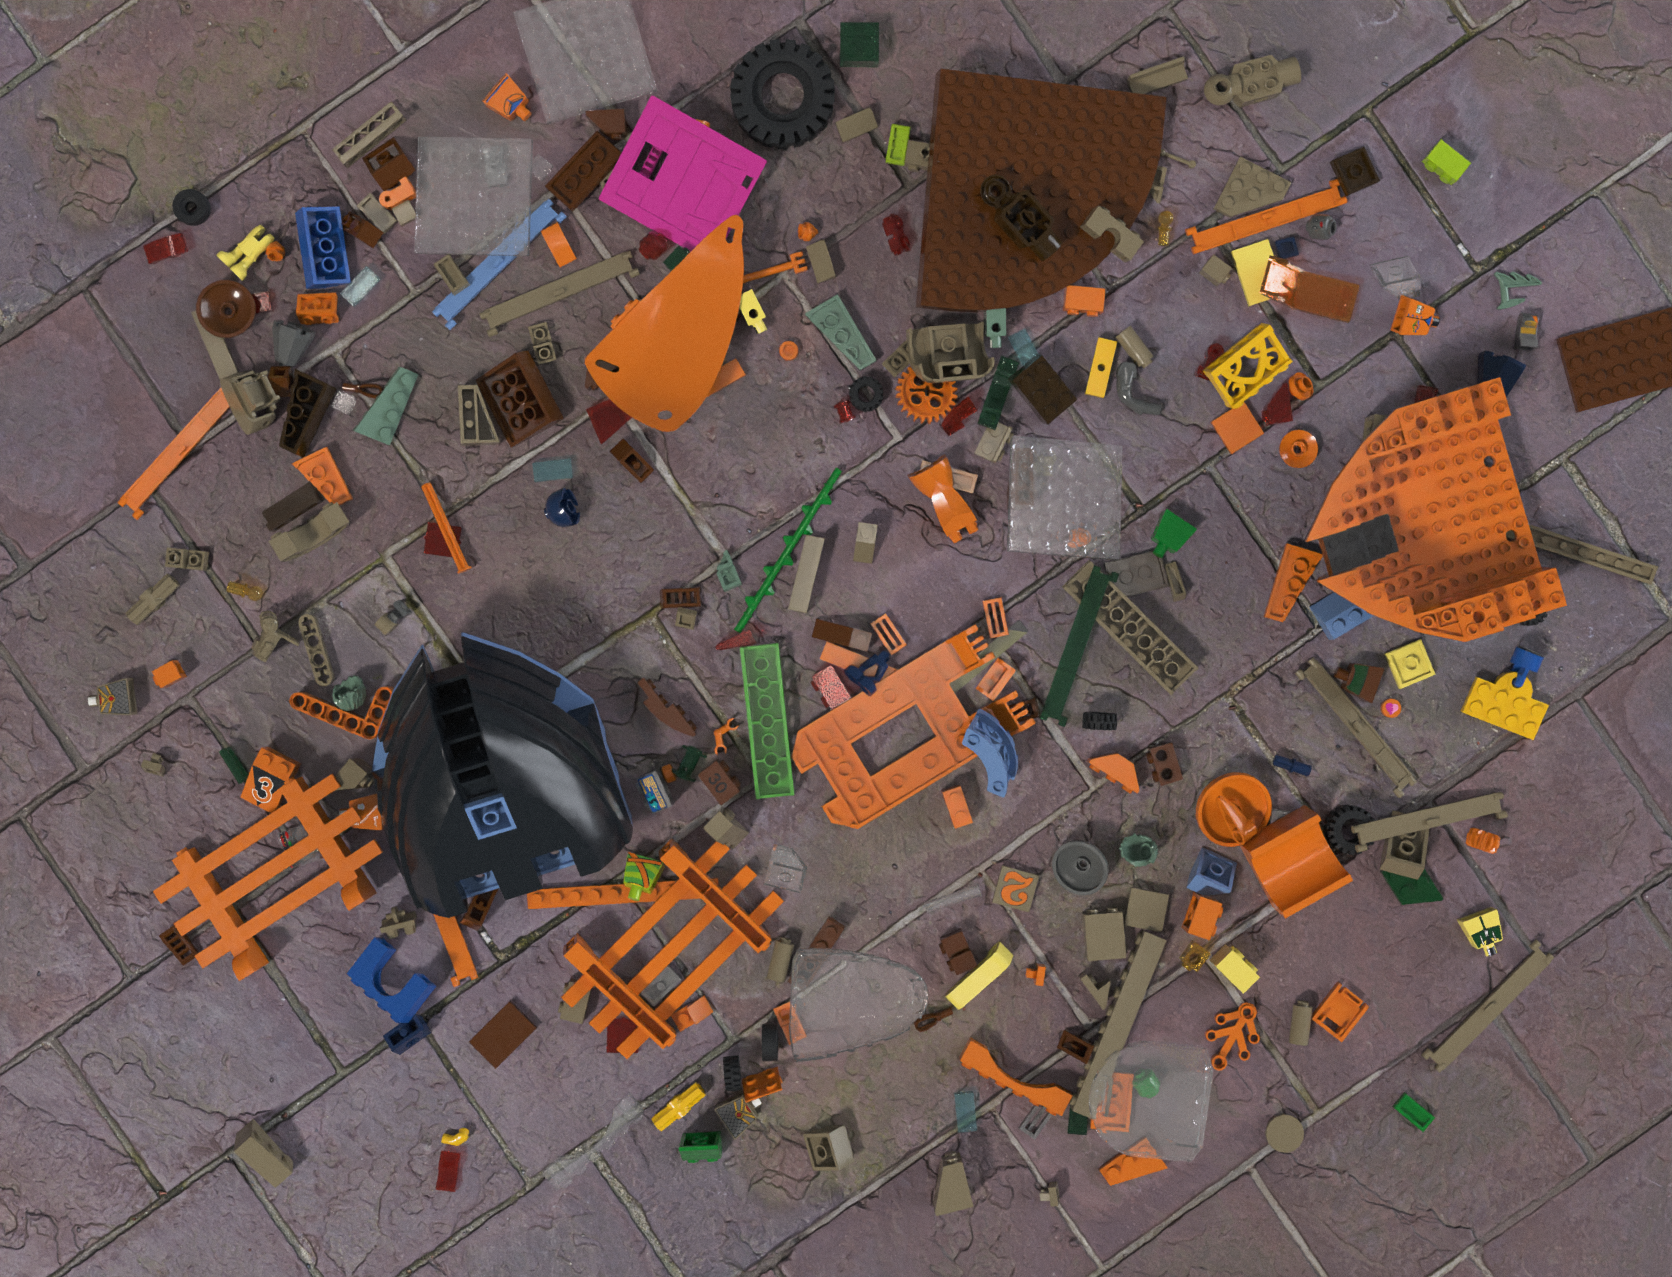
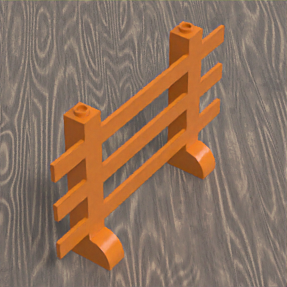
M333 773L309 788L303 777L295 779L293 776L284 782L285 786L280 791L288 803L204 858L200 856L195 847L191 849L185 847L176 853L177 857L172 862L178 869L179 874L155 889L153 893L160 904L189 886L201 906L173 923L181 936H184L210 919L221 936V939L195 955L202 969L230 951L234 956L232 968L239 981L268 964L269 961L253 936L338 881L343 887L341 889V897L348 911L377 894L361 866L383 853L378 842L374 839L354 853H351L341 838L340 833L362 820L360 814L353 806L338 817L330 820L318 802L341 787ZM297 816L309 835L223 891L211 871ZM318 848L329 865V869L246 923L242 921L232 905L234 902Z
M671 838L658 853L660 860L679 879L600 958L594 954L588 943L578 933L564 945L563 956L583 975L561 998L573 1008L594 985L608 997L610 1001L589 1022L599 1034L621 1012H624L638 1026L616 1048L626 1059L649 1037L662 1049L666 1046L670 1047L675 1042L677 1035L676 1030L666 1020L744 941L757 953L761 950L765 951L771 945V936L760 925L784 900L772 891L748 915L733 899L757 876L750 867L745 865L722 889L706 874L730 850L725 844L723 845L715 841L693 862L681 846ZM692 889L706 905L626 984L611 968ZM719 915L733 931L655 1009H652L639 994Z

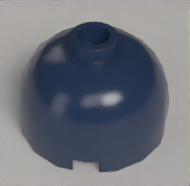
M559 489L553 492L546 501L545 516L558 527L573 526L580 521V512L576 513L574 506H578V502L570 489Z

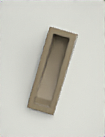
M1176 562L1165 564L1173 602L1184 600L1186 598V591Z

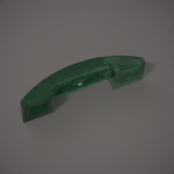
M1001 356L977 424L996 430L1011 386L1008 378L1016 372L1019 365L1018 361Z

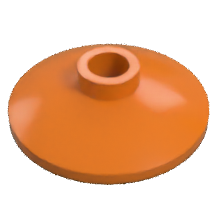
M1293 430L1282 438L1279 446L1280 456L1290 467H1307L1317 456V441L1307 431ZM1295 446H1298L1300 448L1299 453H1296L1294 451Z

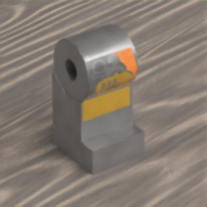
M1519 314L1514 349L1533 350L1538 347V340H1536L1537 314Z

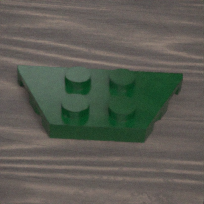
M1425 869L1418 880L1380 870L1383 878L1402 905L1444 900Z

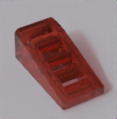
M746 630L717 644L715 647L717 650L752 645L757 642L751 630Z

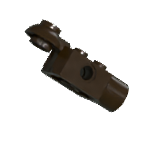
M990 175L984 179L980 188L981 198L988 206L996 209L994 221L1019 249L1029 247L1041 261L1046 260L1062 245V242L1051 231L1054 219L1031 192L1026 190L1012 194L1009 182L1000 175ZM992 187L996 188L997 190L996 197L993 196L991 193Z

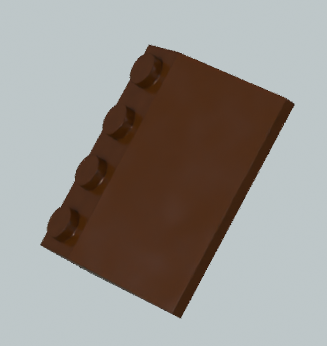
M529 351L513 354L475 380L511 448L564 419Z

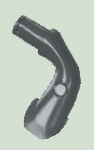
M1121 363L1116 370V389L1121 402L1139 415L1143 413L1160 415L1161 404L1144 402V400L1132 397L1133 379L1136 378L1137 369L1134 363Z

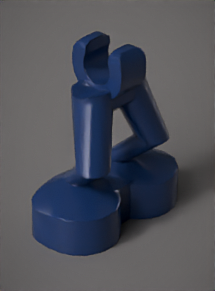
M884 650L879 656L874 654L863 662L859 668L849 665L844 670V673L849 680L857 684L866 695L871 697L877 691L874 682H880L888 668L889 653ZM875 664L878 666L875 676H864L863 673L866 669Z

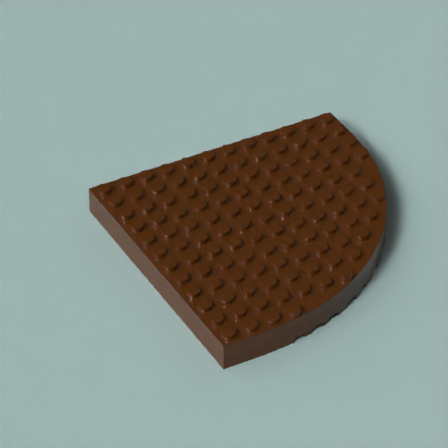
M941 68L935 76L916 308L953 312H985L986 310L1014 308L1050 296L1075 283L1097 267L1111 253L1110 250L1115 244V237L1111 232L1104 231L1100 237L1094 239L1081 229L1080 226L1093 208L1103 206L1110 211L1111 216L1122 220L1126 224L1125 227L1130 230L1144 206L1158 167L1164 131L1166 97ZM990 175L1003 176L1009 182L1012 194L1026 190L1031 192L1054 219L1051 231L1062 242V245L1046 260L1041 261L1029 247L1021 249L1017 247L994 221L996 209L988 206L981 198L980 188L985 178ZM992 187L991 193L995 197L997 196V190Z

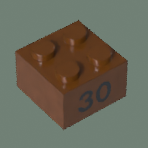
M717 759L703 769L698 776L718 803L723 805L740 792L741 782L735 775L733 777L728 772L730 768L724 760L720 761Z

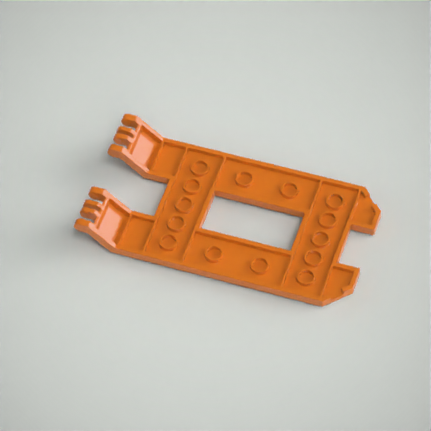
M976 624L947 639L883 678L880 682L875 683L877 691L871 697L862 691L798 730L791 758L801 774L817 764L823 771L837 794V797L821 806L831 823L859 829L978 756L962 744L965 732L977 711L968 716L949 685L964 674L995 658L993 652H989L981 659L978 657L977 652L988 647L987 642L975 649L972 647L984 640L983 635L978 636L972 642H969L966 636L978 631ZM1016 690L981 708L1000 721L999 724L1011 736L1035 724L1033 718L1027 719L1022 724H1019L1017 721L1019 717L1028 714L1027 708L1015 715L1012 713L1025 705L1023 701L1009 708L1007 702L1018 697ZM916 704L934 732L935 737L870 776L851 743Z

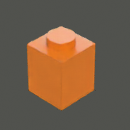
M172 660L152 671L154 675L153 681L160 688H167L187 677L178 660Z

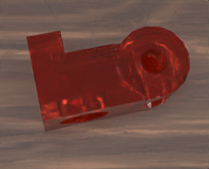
M1214 343L1206 349L1203 366L1196 368L1194 376L1210 381L1203 370L1224 353L1222 345Z

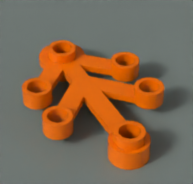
M1245 1002L1238 1007L1237 1011L1226 1014L1219 1012L1214 1016L1215 1022L1219 1025H1224L1226 1021L1238 1019L1233 1026L1218 1030L1208 1029L1205 1032L1206 1039L1211 1042L1217 1038L1228 1036L1219 1053L1211 1057L1210 1063L1214 1069L1221 1071L1226 1068V1056L1235 1040H1237L1239 1048L1238 1057L1243 1061L1250 1058V1052L1247 1050L1242 1028L1246 1023L1249 1031L1247 1039L1250 1043L1257 1044L1260 1041V1036L1256 1032L1253 1021L1257 1015L1256 1007L1253 1004ZM1245 1009L1250 1010L1248 1015H1244ZM1219 1016L1224 1017L1222 1022H1218ZM1210 1032L1214 1033L1213 1038H1208ZM1252 1035L1257 1036L1255 1041H1251ZM1243 1051L1247 1052L1246 1057H1241ZM1217 1058L1221 1059L1220 1064H1215Z

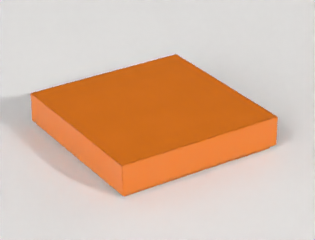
M1245 402L1241 407L1231 409L1210 422L1230 454H1233L1264 434Z

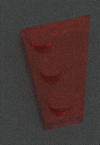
M610 399L586 409L601 444L632 418Z

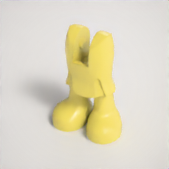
M262 225L256 226L231 252L220 251L216 254L242 281L247 277V270L252 263L256 262L257 258L266 250V247L275 239L271 234H267L258 241L265 232V228ZM243 254L246 256L239 263L235 264Z

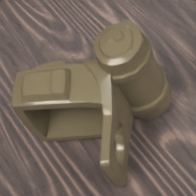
M269 610L261 612L259 617L262 632L260 637H255L251 648L253 649L252 654L266 663L280 638H284L296 646H299L300 643L296 638L278 629L279 624L274 612Z

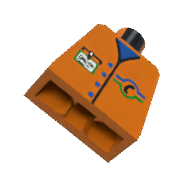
M1401 295L1390 331L1400 335H1427L1430 327L1436 328L1439 325L1440 318L1434 316L1435 308Z

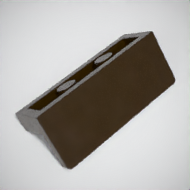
M309 482L262 512L268 522L266 526L269 531L276 532L323 502L312 483Z

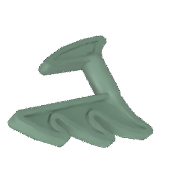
M1495 272L1494 276L1499 281L1501 303L1496 309L1510 308L1525 301V298L1509 299L1508 288L1539 286L1542 282L1530 274L1525 275L1526 278L1516 272H1510V275L1514 278L1512 279L1506 274Z

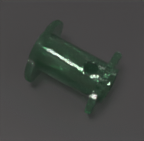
M684 744L682 747L687 751L678 770L672 768V772L686 781L695 782L696 779L691 777L700 757L707 758V755L698 748Z

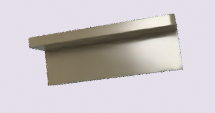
M1183 56L1129 75L1127 84L1130 92L1149 94L1186 81L1188 76L1183 65L1185 57Z

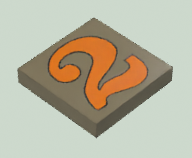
M1002 865L992 903L1029 912L1039 875Z

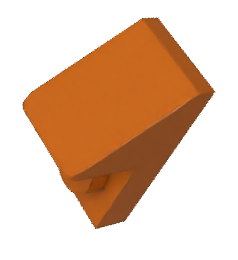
M705 995L675 1011L671 1017L681 1032L693 1024H698L714 1011Z

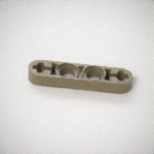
M304 614L299 618L298 624L315 680L320 686H329L334 682L335 678L318 620L314 615ZM306 618L312 620L313 623L310 624L311 630L315 629L316 632L306 634V631H310L308 626H304ZM313 635L319 639L315 647L309 644V638ZM317 654H322L324 657V662L321 665L316 664L314 661ZM327 666V669H323L324 674L329 675L327 683L321 681L320 677L323 676L322 670L318 671L317 668Z

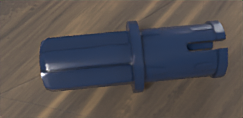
M1275 755L1272 761L1274 766L1286 769L1289 773L1295 772L1306 777L1311 773V765L1298 762L1295 758L1289 759Z

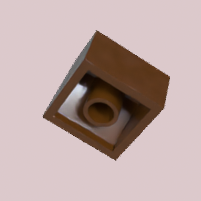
M394 137L362 158L369 172L383 191L392 189L400 182V179L405 176L408 178L416 171Z

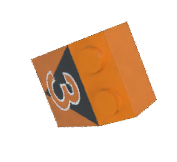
M268 746L261 747L252 764L240 798L273 813L279 808L284 799L280 789L285 786L284 782L293 776L295 777L301 763Z

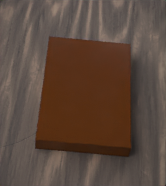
M510 1000L469 1043L496 1069L537 1027Z

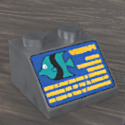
M659 768L637 778L635 785L640 794L643 793L646 799L643 802L647 811L651 810L652 814L671 807L675 803Z

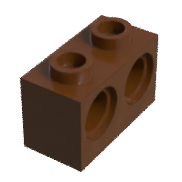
M1165 742L1147 748L1148 753H1146L1148 763L1152 764L1154 769L1151 772L1154 782L1163 786L1183 780L1172 742ZM1159 750L1165 752V757L1162 760L1156 758V753ZM1165 768L1170 770L1168 778H1163L1161 774Z

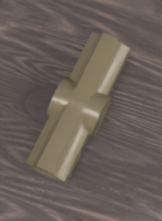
M167 573L153 587L145 590L139 597L140 600L125 614L131 622L140 625L152 612L159 610L166 603V599L180 584Z

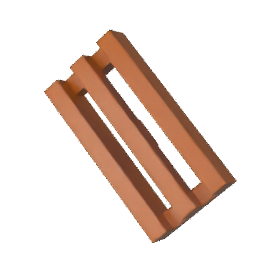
M1002 597L982 601L989 638L1009 635ZM995 602H998L1004 630V632L1001 633L995 608ZM987 604H991V609H992V614H993V619H994V624H995V629H996V633H995V634H993V630H992V625H991V620H990V615H989V610H988V605H987Z
M886 613L870 623L890 655H893L907 645ZM883 619L887 621V623L889 624V626L901 642V645L898 646V644L896 643V641L894 640V638L882 622ZM877 623L880 624L895 649L892 650L876 627Z

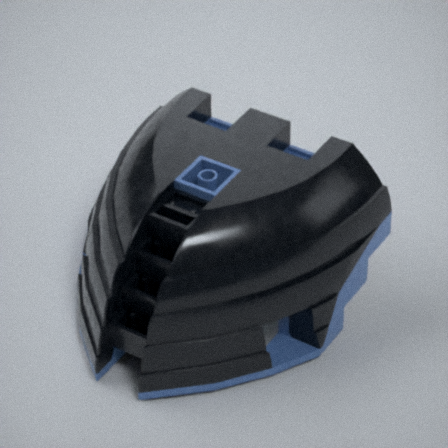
M464 632L461 633L464 662L434 671L424 645L420 646L393 689L378 730L372 765L378 811L382 818L390 851L402 874L410 897L417 909L422 908L429 913L447 918L468 912L467 898L500 888L505 900L543 889L542 875L562 868L576 865L580 877L599 872L618 855L625 844L630 843L633 834L632 815L622 792L619 773L608 747L605 728L593 698L558 672L525 654ZM559 850V853H557V854H551V853H550V852ZM482 873L484 874L483 877H477V876H476V875H479V874H482Z

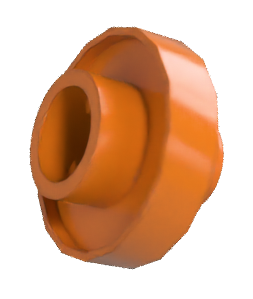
M1297 372L1289 378V391L1291 395L1300 400H1307L1313 395L1312 382L1305 374Z

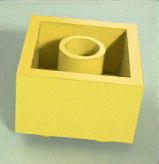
M1225 944L1210 961L1244 994L1260 978L1256 974L1258 969L1247 959L1243 961L1242 959L1245 956L1233 945L1229 947Z

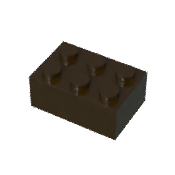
M1036 354L1008 378L1009 382L1044 424L1049 425L1077 401V398L1043 355Z

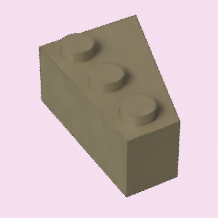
M458 385L461 446L500 444L478 385Z
M723 806L703 827L717 842L728 847L730 846L732 849L749 834L734 818L735 813L727 807L725 809Z
M254 1119L236 1133L234 1153L276 1188L293 1173L292 1159L284 1154Z

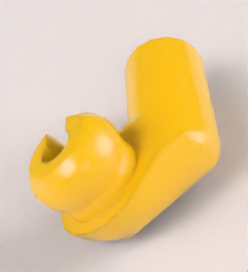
M460 1128L459 1133L456 1135L444 1133L441 1143L459 1146L468 1140L469 1130L467 1128Z

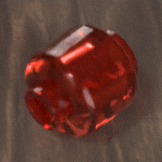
M651 231L640 240V247L638 249L647 260H657L667 250V239L661 232L657 234Z

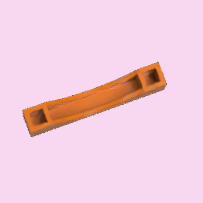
M971 1037L959 1056L962 1062L961 1065L965 1068L978 1070V1074L986 1079L991 1077L996 1080L995 1083L1000 1087L1005 1088L1007 1086L1013 1089L1012 1093L1019 1097L1026 1096L1029 1098L1030 1103L1038 1107L1039 1105L1046 1107V1111L1054 1116L1056 1114L1063 1115L1073 1096L1071 1091L1056 1083L1030 1084L1011 1077L996 1064L987 1046Z

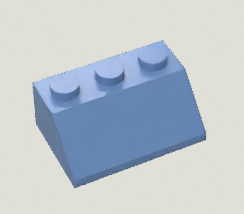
M1334 592L1309 607L1329 640L1338 638L1373 617V615Z

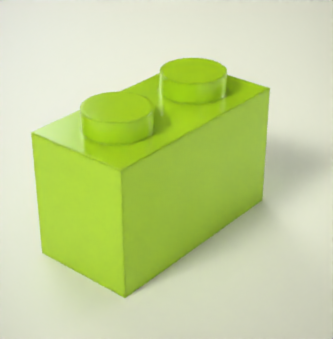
M1442 139L1432 147L1421 161L1425 164L1424 166L1427 170L1435 172L1440 176L1439 178L1442 182L1450 185L1457 182L1471 164V162Z

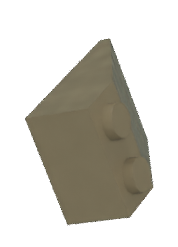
M1392 810L1391 817L1405 813ZM1430 828L1386 838L1381 856L1380 870L1418 880L1425 869Z

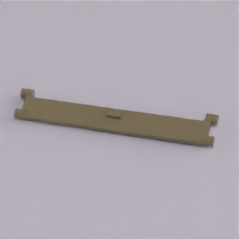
M630 250L480 312L481 319L487 318L491 328L486 330L488 336L497 335L498 330L496 327L620 275L628 272L631 278L640 275L637 268L632 269L628 260L633 258Z
M1311 657L1307 661L1310 666L1304 671L1301 668L1295 672L1296 676L1300 680L1306 677L1397 786L1392 791L1398 798H1401L1404 795L1402 789L1408 783L1410 786L1417 783L1414 776L1318 660Z
M1495 792L1357 824L1351 827L1352 833H1357L1359 844L1355 845V850L1357 853L1367 851L1366 843L1492 813H1495L1497 820L1507 818L1506 810L1502 811L1500 799H1503L1504 795L1502 792Z
M1535 939L1529 945L1533 952L1433 1052L1427 1048L1421 1054L1426 1060L1431 1057L1437 1063L1434 1068L1439 1073L1552 962L1554 956L1549 952L1545 955L1539 949L1541 946L1539 941Z

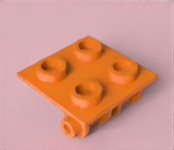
M778 1066L742 1079L746 1103L782 1090L781 1083L783 1081L779 1075Z

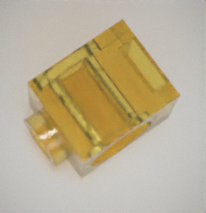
M1192 940L1179 959L1183 961L1181 965L1191 972L1193 969L1198 972L1211 953ZM1197 953L1198 959L1195 962H1190V955Z

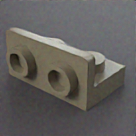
M990 419L974 454L994 464L997 460L1001 461L1005 453L1003 447L1005 443H1010L1014 434L1011 432L1012 427H1007Z

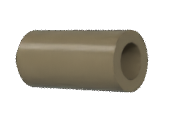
M1131 326L1115 337L1138 368L1142 366L1144 369L1153 362L1151 360L1153 357L1152 353Z
M780 937V940L775 941L766 978L777 982H785L794 948L791 939Z
M1298 1000L1297 1003L1293 1004L1289 1043L1308 1045L1313 1007L1307 1001Z

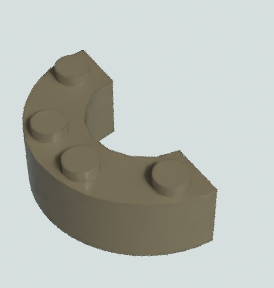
M330 502L323 506V510L319 515L309 518L307 524L303 526L297 525L289 532H278L271 536L272 540L268 542L281 562H287L311 552L334 538L349 525V520L337 502L334 504Z

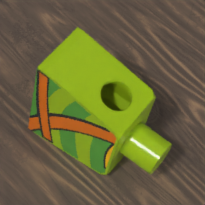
M628 852L623 880L624 885L631 888L628 898L639 901L642 892L651 894L665 868L664 863Z

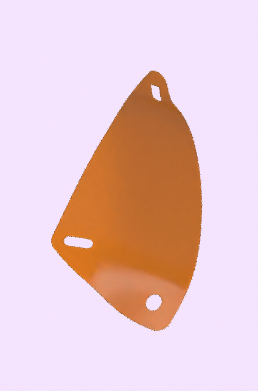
M730 216L710 232L585 358V365L590 375L605 395L622 411L645 425L663 432L677 430L698 410L718 376L733 335L742 295L744 257L742 248L743 220L740 216ZM728 227L735 229L732 243L726 241ZM597 360L606 361L618 366L619 371L611 372L597 366L595 362ZM661 411H670L672 417L663 420L658 417V414Z

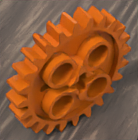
M908 367L907 373L902 372L901 376L903 379H898L897 382L900 385L895 388L900 393H897L895 398H901L897 405H903L901 412L908 411L907 418L913 415L914 422L917 418H920L921 424H923L925 419L931 424L933 418L938 422L939 416L945 419L946 413H951L950 407H954L956 404L952 400H956L958 397L953 394L958 388L952 387L956 381L940 383L942 386L940 389L935 388L933 383L922 381L923 385L918 386L914 383V379L918 377L912 368ZM924 390H928V396H925ZM911 398H919L920 404H914ZM936 400L939 403V407L931 406L930 401Z

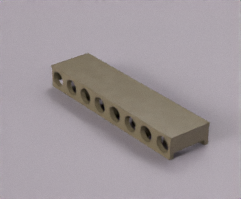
M1090 560L1062 586L1170 695L1199 669Z

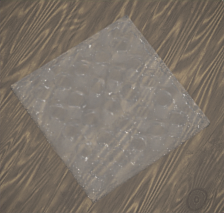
M551 0L513 12L547 124L583 114L585 111H593L657 91L630 0Z
M418 137L414 253L529 256L533 140L520 138Z
M1011 436L1007 552L1119 560L1122 445Z

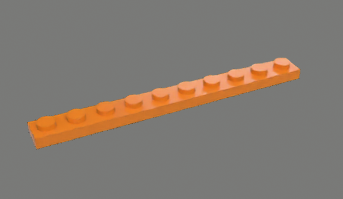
M711 878L719 886L718 878ZM677 880L658 881L651 894L641 893L639 901L628 898L631 888L626 887L624 883L543 888L527 894L528 909L654 902ZM690 889L680 900L701 898Z

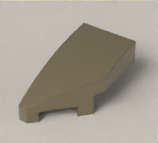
M1160 166L1157 167L1150 189V194L1156 203L1159 204L1167 168Z

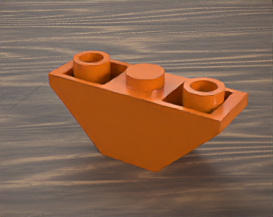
M1115 752L1088 758L1087 762L1091 764L1089 768L1097 773L1100 770L1107 774L1106 779L1114 784L1116 781L1123 784L1121 788L1130 794L1133 791L1138 794L1140 790L1135 767L1132 762Z

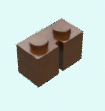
M961 928L940 937L942 943L938 945L942 954L947 953L949 960L946 962L951 972L955 971L956 975H959L977 967V963Z

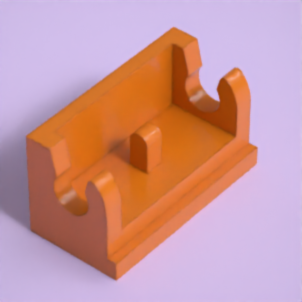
M997 658L975 689L994 701L1016 670L1003 660Z

